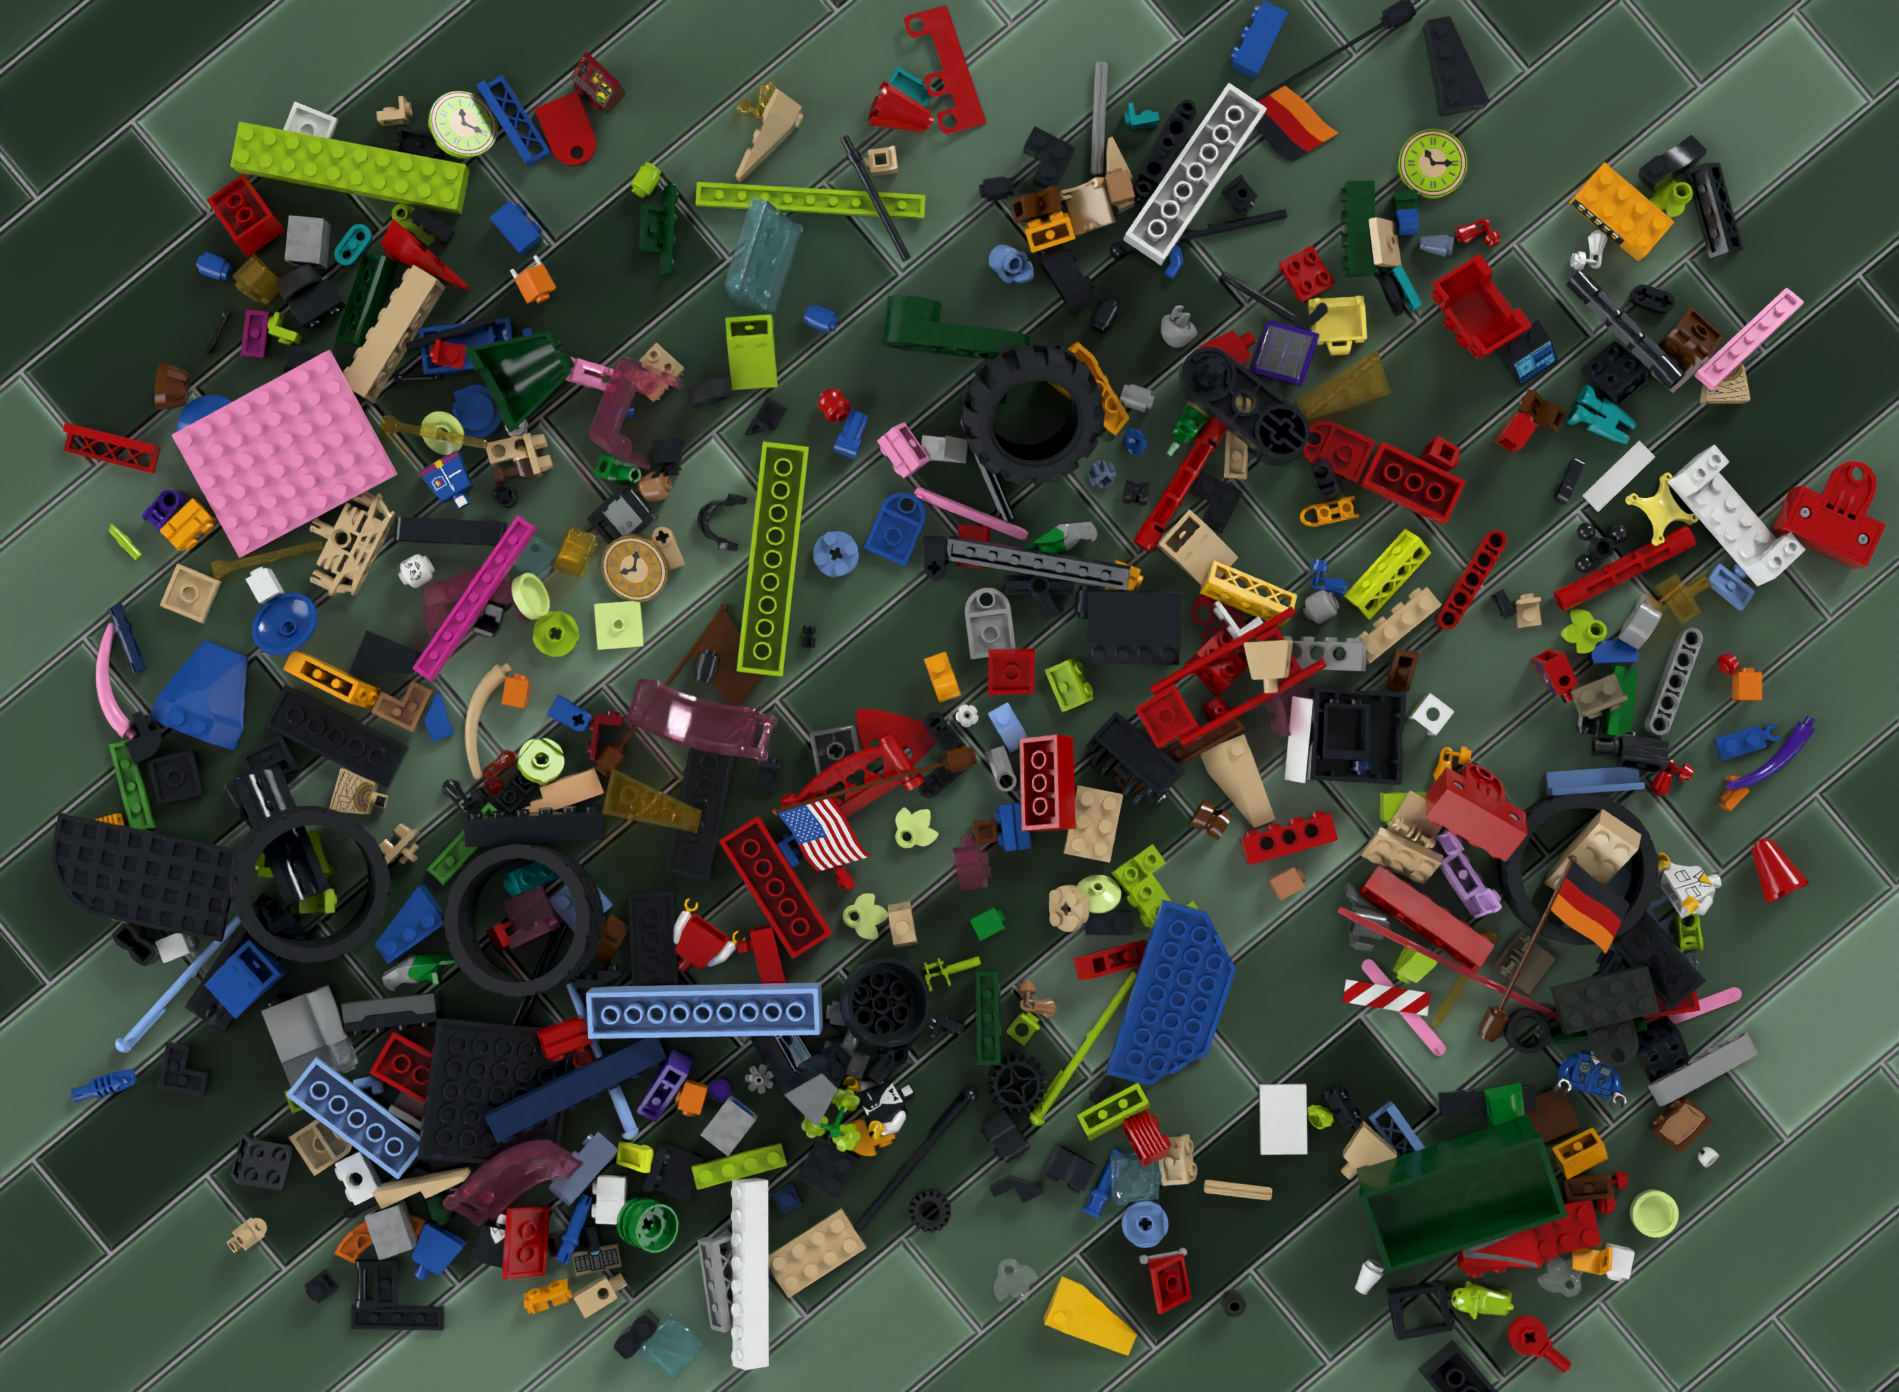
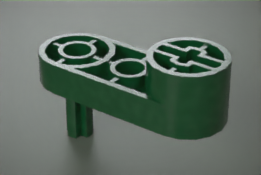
M906 295L887 297L882 344L891 348L976 359L989 358L992 360L1000 355L998 349L1015 343L1016 348L1024 347L1031 340L1029 335L1015 331L940 323L942 304L936 300ZM1007 393L998 404H1006Z

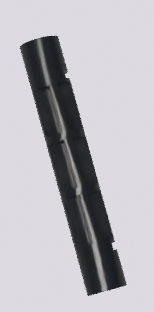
M1583 269L1578 271L1567 282L1566 286L1580 300L1584 301V304L1650 371L1654 372V375L1668 389L1674 387L1686 375L1677 363Z

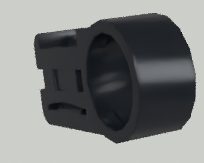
M1576 457L1570 460L1562 481L1554 488L1553 501L1562 505L1568 502L1585 465L1584 461Z

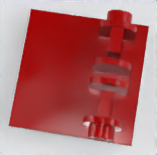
M1313 245L1284 259L1278 264L1280 266L1279 271L1282 272L1286 279L1288 278L1287 283L1291 282L1290 289H1295L1293 292L1297 297V301L1300 300L1302 304L1316 294L1336 284Z

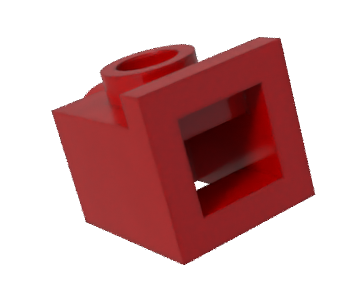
M1437 435L1427 443L1421 460L1447 472L1450 469H1455L1457 466L1461 448Z

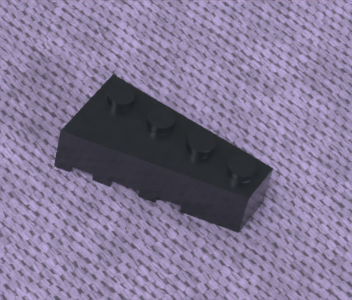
M1451 17L1427 20L1423 26V33L1439 116L1484 109L1490 100Z

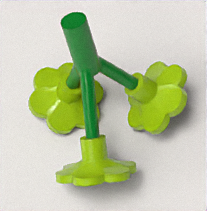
M838 1089L832 1099V1103L837 1105L839 1110L835 1123L827 1125L828 1118L823 1116L820 1123L815 1126L805 1116V1120L802 1122V1129L806 1131L809 1138L822 1136L825 1133V1129L830 1130V1135L833 1137V1142L837 1144L839 1151L844 1152L847 1149L853 1151L857 1147V1142L861 1139V1134L857 1131V1127L854 1124L846 1126L844 1124L840 1125L844 1112L856 1110L860 1099L850 1089Z

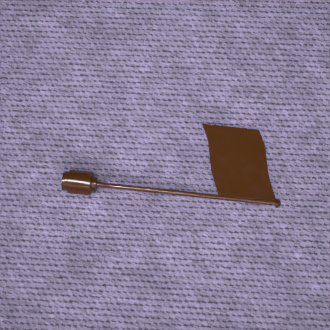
M726 604L720 605L722 608L619 745L614 743L613 746L608 744L596 759L597 763L594 766L596 770L608 778L611 774L614 775L627 758L624 755L626 750L623 749V746L692 654L697 660L698 652L703 653L704 649L718 652L717 657H721L716 679L713 678L712 683L725 696L733 713L736 711L762 675L737 672L741 633L727 614L728 606Z

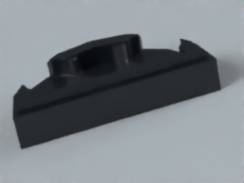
M1386 272L1377 275L1376 278L1393 315L1396 317L1403 314V304L1394 282Z

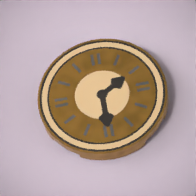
M626 534L617 538L606 548L602 557L601 568L603 577L609 588L623 599L635 602L650 600L657 596L668 582L670 573L668 559L665 558L657 543L644 535Z

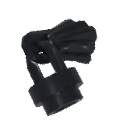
M447 779L442 785L443 795L450 798L464 813L472 809L474 802L482 806L488 798V794L482 787L473 788L470 791L473 799L469 801L462 791L459 781ZM461 800L466 802L464 807L460 803Z

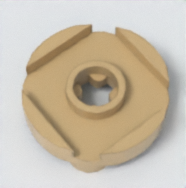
M1060 886L1049 894L1050 923L1052 926H1057L1065 932L1081 929L1082 924L1086 923L1089 917L1087 898L1082 897L1079 892L1081 890L1077 886ZM1067 905H1068V907H1071V911H1070V912H1068V910H1067Z

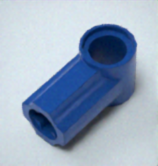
M850 410L843 431L839 433L833 451L855 459L860 449L861 437L869 417L860 412Z

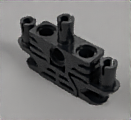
M1189 99L1184 100L1177 106L1174 113L1170 114L1133 187L1134 201L1136 203H1147L1167 174L1196 116V108L1193 101ZM1171 131H1176L1178 134L1175 135ZM1149 171H1155L1157 175H1152Z

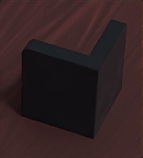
M680 438L652 441L653 458L656 466L682 461V440Z

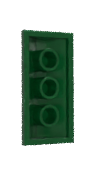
M363 254L335 340L356 347H363L367 341L365 339L366 334L372 327L375 328L379 321L378 315L383 308L397 263L383 255Z

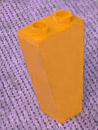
M296 650L290 653L283 670L353 705L371 710L378 699L380 688L302 651Z

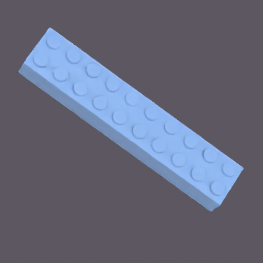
M821 983L591 987L586 993L588 1039L820 1035L823 1029Z

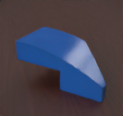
M440 691L436 692L424 718L432 742L454 735V729L446 712L447 707Z

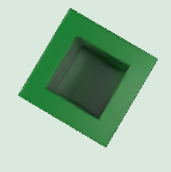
M992 907L970 918V922L981 941L1005 928L1003 923L1006 922V919L1001 909L996 911L995 907Z

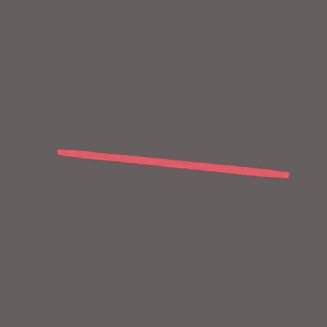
M1342 907L1338 909V913L1501 994L1505 995L1508 989ZM1511 991L1510 998L1559 1021L1557 1013Z

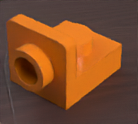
M1727 775L1724 779L1729 782L1741 777L1738 775ZM1747 787L1735 790L1727 789L1721 795L1722 801L1718 805L1724 811H1731L1750 790Z

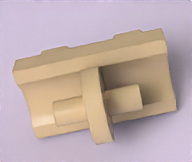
M401 823L392 832L400 839L398 844L394 846L388 839H385L379 845L387 864H392L402 853L403 855L399 859L402 864L408 859L412 862L418 859L414 854L419 849L418 845L414 843L410 848L407 847L420 833L416 829H410Z
M260 1218L248 1219L232 1232L234 1237L227 1241L228 1246L234 1253L242 1247L246 1251L265 1237L264 1234L267 1231L266 1223Z

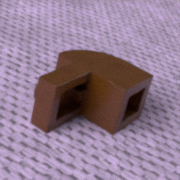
M1057 186L1048 187L1035 194L1021 195L1009 201L1015 224L1025 223L1036 218L1045 219L1050 214L1062 209L1061 197Z
M1530 389L1521 398L1518 409L1519 413L1525 412L1534 418L1533 422L1537 424V427L1554 433H1558L1567 414L1560 405L1543 400L1536 391Z

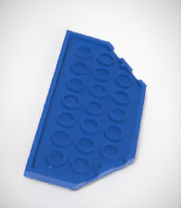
M1162 899L1105 1071L1108 1075L1151 1086L1167 1074H1173L1186 1067V1064L1208 1055L1236 968L1206 911Z

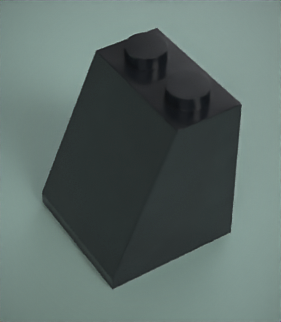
M837 1043L831 1045L798 1064L784 1096L817 1126L835 1096L852 1058Z

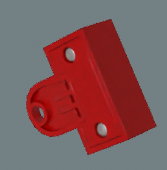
M1850 461L1842 463L1832 471L1821 494L1803 485L1790 489L1771 531L1782 536L1791 532L1801 545L1853 569L1867 567L1886 527V524L1865 515L1876 492L1877 481L1875 474L1866 464ZM1854 468H1859L1862 471V478L1860 480L1853 478L1852 470Z
M1467 764L1462 770L1461 775L1446 767L1426 793V817L1432 823L1446 827L1453 835L1462 836L1471 845L1485 849L1496 859L1500 858L1507 861L1528 834L1526 812L1507 802L1505 788L1501 781L1493 773L1477 764Z

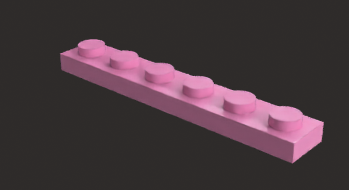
M1786 287L1696 372L1695 377L1711 391L1714 390L1802 307L1804 301Z

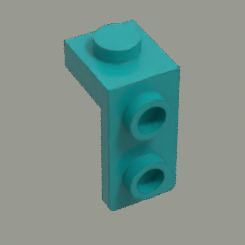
M535 862L504 875L503 884L505 890L513 897L559 878V875L546 865Z

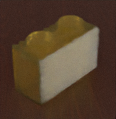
M569 525L552 568L578 579L581 575L585 576L589 567V563L586 562L589 554H594L598 542L595 541L597 536Z

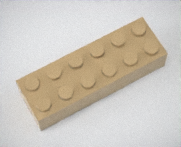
M415 265L405 271L401 286L392 292L390 296L391 302L388 307L381 310L378 315L379 321L375 328L372 327L366 334L365 339L367 341L363 347H359L353 356L354 362L343 371L352 391L372 403H375L406 353L405 343L414 340L419 332L418 329L422 327L446 288L438 279Z

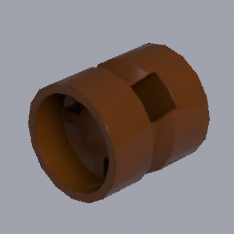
M1203 799L1195 811L1190 825L1200 831L1205 829L1207 835L1219 840L1229 825L1232 815L1223 809L1216 810V805Z

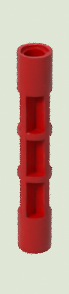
M1211 416L1197 435L1196 443L1188 456L1178 466L1179 470L1167 490L1162 492V498L1149 518H1146L1133 539L1135 544L1150 553L1153 552L1165 533V527L1176 509L1182 505V500L1195 479L1199 478V472L1212 451L1215 452L1228 431Z
M1685 525L1667 534L1662 544L1655 546L1651 542L1576 580V583L1572 582L1554 591V598L1560 609L1565 612L1696 546V540L1691 530Z

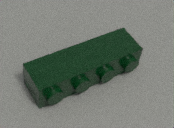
M1347 181L1344 188L1340 189V202H1344V211H1341L1340 221L1341 225H1344L1345 234H1341V247L1345 248V256H1342L1341 267L1342 270H1345L1346 277L1374 276L1377 269L1373 258L1369 219L1375 218V181Z

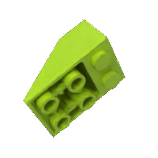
M772 315L725 318L732 390L778 387Z

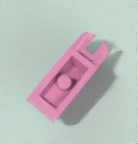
M571 357L575 367L571 369L572 373L565 379L566 381L616 394L619 386L604 383L602 379L603 377L615 380L621 379V371Z

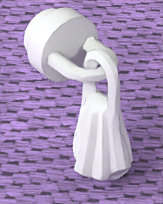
M1601 230L1592 232L1588 236L1589 259H1586L1585 252L1578 251L1572 254L1570 266L1574 267L1575 270H1582L1585 264L1593 269L1599 268L1602 262L1603 249L1608 240L1606 234L1601 232ZM1594 255H1598L1597 261L1593 260Z

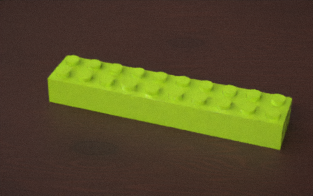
M239 122L230 165L237 173L416 207L419 205L422 208L462 215L470 174L469 168L461 163L245 122Z
M763 442L737 672L783 677L809 447Z

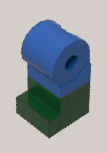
M1417 190L1396 191L1393 195L1394 216L1398 236L1418 234Z

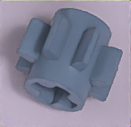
M1104 460L1094 462L1090 470L1087 471L1092 486L1094 487L1098 484L1101 489L1111 486L1114 478L1117 477L1112 462L1106 464Z

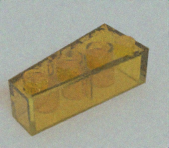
M1374 351L1293 402V405L1310 422L1388 397L1391 391L1378 351Z
M612 769L602 814L697 833L701 810L631 776Z

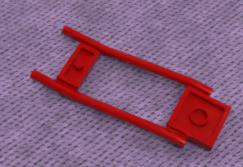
M1292 606L1150 686V690L1155 697L1136 707L1135 710L1158 749L1176 738H1179L1181 744L1185 747L1327 667L1324 660L1320 659L1302 670L1291 652L1289 676L1287 678H1280L1282 682L1278 683V692H1262L1199 727L1174 684L1254 638H1257L1258 642L1284 640L1277 625L1296 615Z

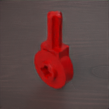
M1522 1315L1511 1322L1508 1327L1507 1337L1510 1345L1516 1352L1522 1355L1534 1354L1539 1359L1543 1356L1563 1373L1570 1369L1571 1362L1551 1346L1552 1342L1547 1338L1546 1327L1538 1318L1532 1315Z

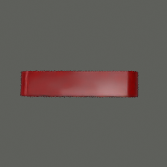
M1494 530L1485 534L1435 615V624L1439 629H1452L1461 620L1507 544V536L1503 531ZM1492 535L1499 538L1500 543L1498 547L1491 545L1490 537ZM1479 555L1486 556L1488 563L1485 567L1478 563ZM1468 574L1475 577L1476 582L1474 586H1469L1466 583V576ZM1457 593L1461 594L1464 598L1461 606L1456 605L1454 602V596ZM1444 613H1448L1452 618V622L1448 626L1442 622V615Z

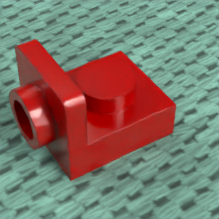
M436 339L435 345L432 344L430 349V358H432V362L436 365L464 370L465 349H467V346Z

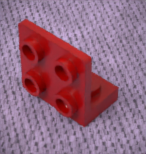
M1221 628L1185 665L1191 664L1234 639L1224 628ZM1242 646L1195 671L1194 675L1217 697L1249 666L1245 649Z

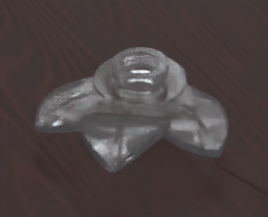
M1559 1256L1553 1257L1551 1262H1547L1548 1273L1537 1278L1539 1284L1550 1293L1561 1292L1567 1297H1573L1581 1290L1579 1278L1582 1271L1572 1269V1257L1567 1262ZM1568 1280L1574 1283V1288L1571 1290L1565 1287V1283Z
M1013 1259L1001 1261L998 1265L999 1276L993 1284L995 1296L1000 1302L1007 1298L1009 1294L1018 1300L1026 1301L1029 1295L1028 1283L1035 1282L1038 1279L1035 1271L1028 1265H1019ZM1011 1266L1013 1268V1272L1011 1274H1007L1005 1272L1006 1267Z

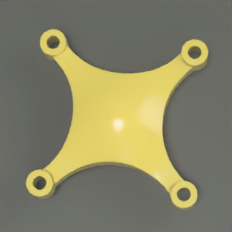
M1670 473L1660 476V486L1653 497L1640 498L1635 493L1626 497L1628 505H1635L1641 508L1651 520L1654 530L1652 544L1655 546L1665 541L1663 532L1670 522L1683 521L1688 525H1692L1698 521V517L1694 513H1685L1673 499L1669 490V484L1667 483L1672 478Z

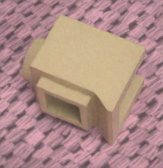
M895 146L868 150L869 156L864 157L866 171L871 170V177L898 173ZM886 155L887 164H875V157Z

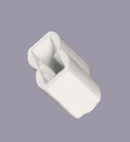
M599 1175L597 1180L593 1181V1194L597 1195L596 1204L592 1205V1218H596V1224H617L618 1214L626 1204L627 1176Z

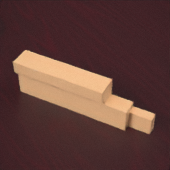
M593 767L549 782L546 785H540L539 789L542 798L531 801V806L522 809H529V812H539V808L551 807L554 811L603 794L604 789L598 771Z

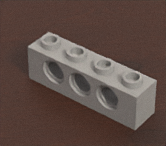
M1283 636L1284 640H1292V636ZM1300 637V641H1292V648L1297 646L1300 649V656L1296 660L1301 669H1305L1318 661L1315 659L1313 652L1317 647H1320L1323 650L1321 659L1327 665V667L1321 670L1366 671L1367 643H1360V638H1346V642H1337V638L1323 637V642H1315L1314 637ZM1339 648H1344L1346 657L1340 661L1336 657V652Z

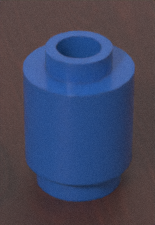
M209 252L200 255L196 264L200 274L220 281L223 279L229 280L233 271V263L229 262L228 259Z
M809 305L803 322L807 323L811 328L829 334L831 330H836L839 318H836L837 313L818 305Z

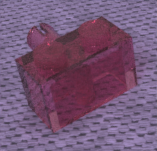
M963 835L960 838L962 847L953 848L961 892L988 887L987 878L991 877L987 853L981 851L980 843L975 844L974 835Z

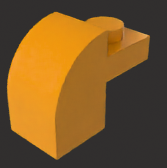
M946 652L924 659L939 703L961 696Z
M865 1117L844 1124L846 1126L854 1124L857 1127V1131L861 1134V1139L857 1142V1147L853 1151L863 1156L876 1155L875 1145L884 1147L891 1144L892 1139H895V1133L883 1135L878 1140L874 1139V1133L868 1132L869 1127Z

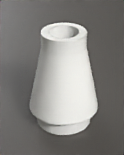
M1368 1258L1366 1262H1363L1355 1289L1367 1295L1368 1291L1384 1275V1266L1378 1261Z

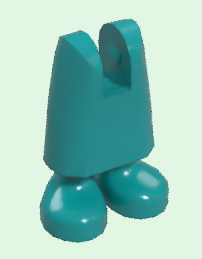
M1586 385L1577 397L1576 402L1579 404L1570 410L1565 423L1575 425L1579 422H1586V430L1612 441L1627 444L1630 437L1615 428L1617 423L1630 430H1635L1638 424L1608 399L1603 398L1601 401L1597 399L1594 389ZM1583 406L1590 407V408L1594 409V412H1593V413L1589 412V411H1588L1586 408H1584Z

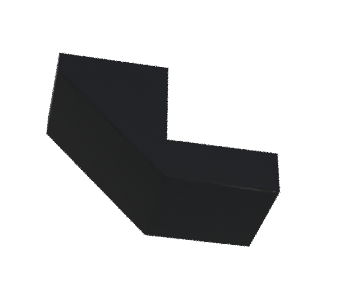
M1011 1175L990 1185L993 1197L1015 1187L1023 1203L1044 1193L1040 1184Z
M583 1226L578 1238L580 1241L579 1245L575 1246L573 1254L600 1249L596 1226ZM567 1230L548 1233V1246L551 1257H557L562 1244L561 1237L565 1235Z

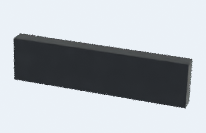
M356 1305L351 1306V1329L443 1331L445 1326V1306L398 1305L397 1307L357 1308Z

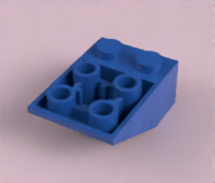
M249 939L223 964L205 986L229 1013L237 1019L282 978L287 971L267 949L255 939Z

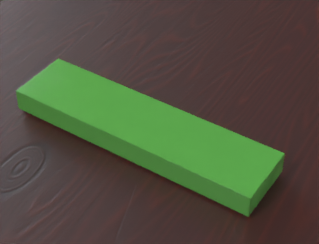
M131 739L109 744L129 827L142 830L156 828L140 763L135 766L133 765L124 746V743Z
M488 802L480 812H483V815H491L492 811H497L498 809L491 802ZM463 830L430 865L427 871L442 885H445L479 847H465Z

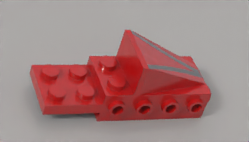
M1592 1200L1564 1203L1568 1215L1566 1218L1458 1251L1457 1263L1459 1269L1467 1276L1471 1275V1278H1478L1484 1276V1272H1505L1507 1267L1539 1268L1542 1267L1541 1263L1551 1262L1553 1257H1558V1254L1602 1245Z

